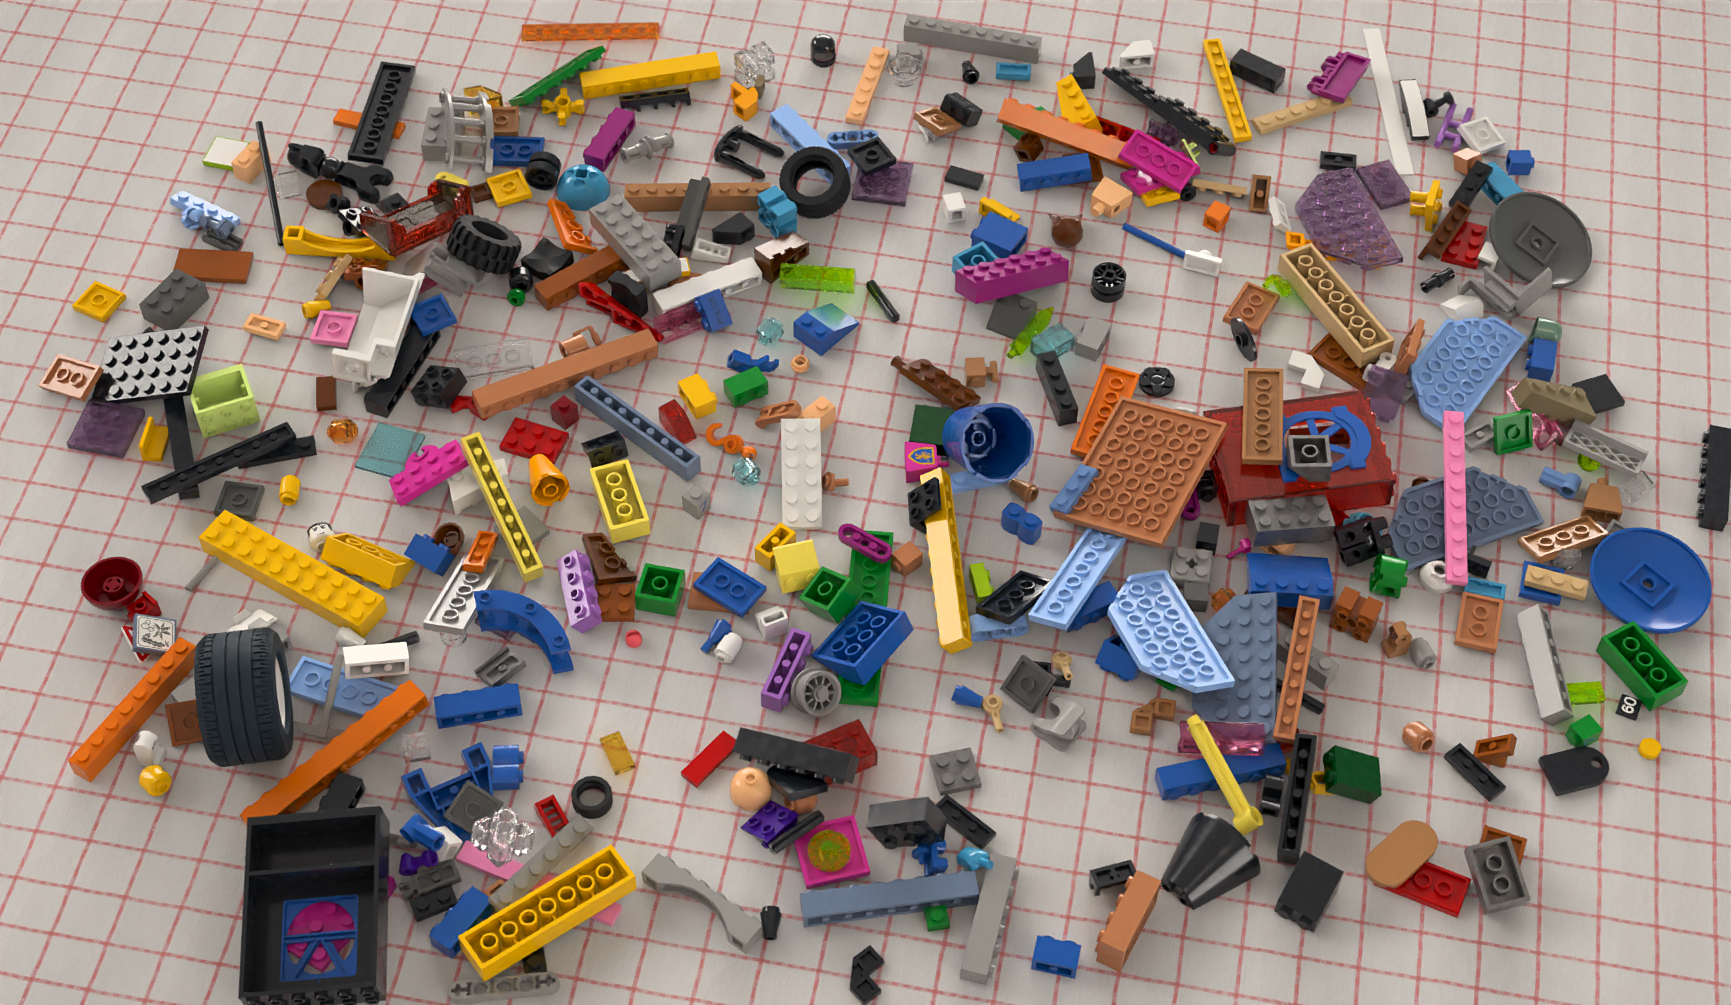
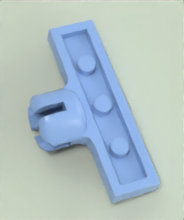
M181 191L170 198L171 205L184 210L181 213L183 216L181 217V222L189 230H196L200 227V217L205 213L211 215L213 220L217 222L227 219L234 226L240 224L241 217L187 192Z

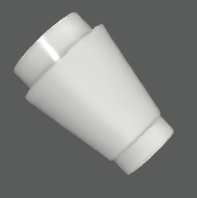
M342 626L335 637L338 645L344 647L368 644V641L364 640L350 627Z

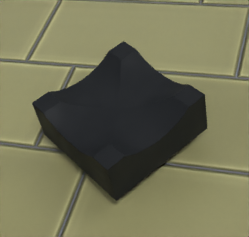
M545 237L539 241L531 253L521 259V266L528 268L533 276L541 280H545L574 263L573 252L557 247Z
M618 270L615 271L608 278V284L611 286V297L639 318H642L648 313L647 289L645 285L630 278L627 274H623Z

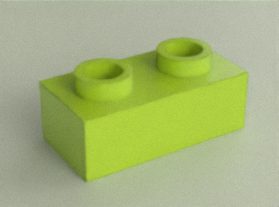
M984 563L969 564V579L976 604L978 605L995 590L989 584L991 580L990 572L985 570Z

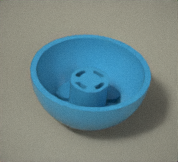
M579 164L568 168L561 175L557 184V197L559 201L566 202L569 208L573 210H589L606 201L610 195L608 179L602 171L592 165Z

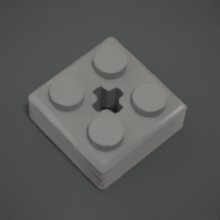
M1173 546L1170 577L1175 585L1183 587L1184 582L1209 584L1210 587L1213 551Z

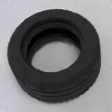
M820 146L802 148L787 159L780 171V188L785 192L787 199L796 204L797 213L802 217L817 219L830 216V214H834L844 205L850 194L851 181L846 165L842 158L829 148ZM816 168L825 169L834 175L832 185L822 195L811 197L797 191L799 179L809 170Z

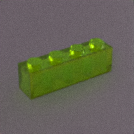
M781 263L779 282L783 289L855 294L857 276L855 268Z

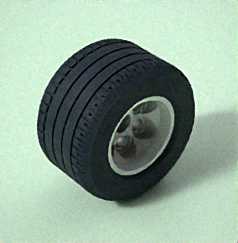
M262 627L205 635L197 643L195 649L194 684L198 721L204 748L209 760L219 767H229L284 759L291 752L293 745V709L287 662L279 634L271 628Z

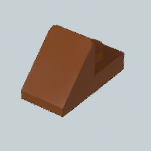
M1511 733L1477 740L1473 755L1480 762L1505 768L1507 757L1514 755L1517 737Z

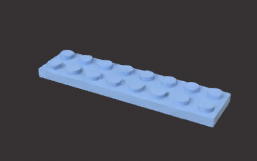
M1087 528L1029 612V621L1067 630L1127 538Z

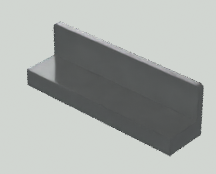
M702 176L701 181L692 178L689 181L676 224L684 225L685 228L682 250L692 251L711 187L710 179Z

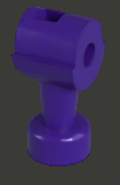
M428 849L423 851L421 856L413 857L408 853L402 854L399 874L413 876L418 873V867L424 865L428 868L436 866L438 864L437 852H432Z

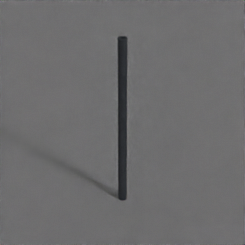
M257 121L255 124L277 242L279 246H284L283 228L263 122Z

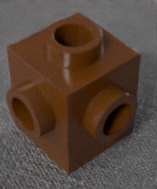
M1024 133L1013 149L1019 161L1032 162L1036 160L1044 146L1038 135Z

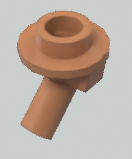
M826 472L821 477L822 489L824 491H833L835 487L849 486V478L835 479V474Z

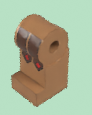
M1399 621L1389 627L1390 633L1388 638L1383 639L1381 642V646L1388 659L1406 655L1411 644L1412 635L1406 629V623Z

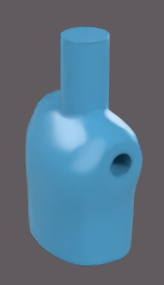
M966 847L957 855L958 865L967 868L969 871H975L980 867L992 869L994 865L993 861L989 860V854L981 849Z

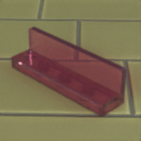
M1180 721L1181 738L1177 745L1178 753L1202 754L1190 731L1187 730L1189 728L1187 721ZM1204 722L1221 754L1263 756L1266 748L1264 723Z

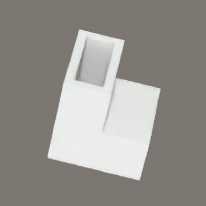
M779 606L755 614V622L765 641L789 632L788 617L783 608L780 609Z

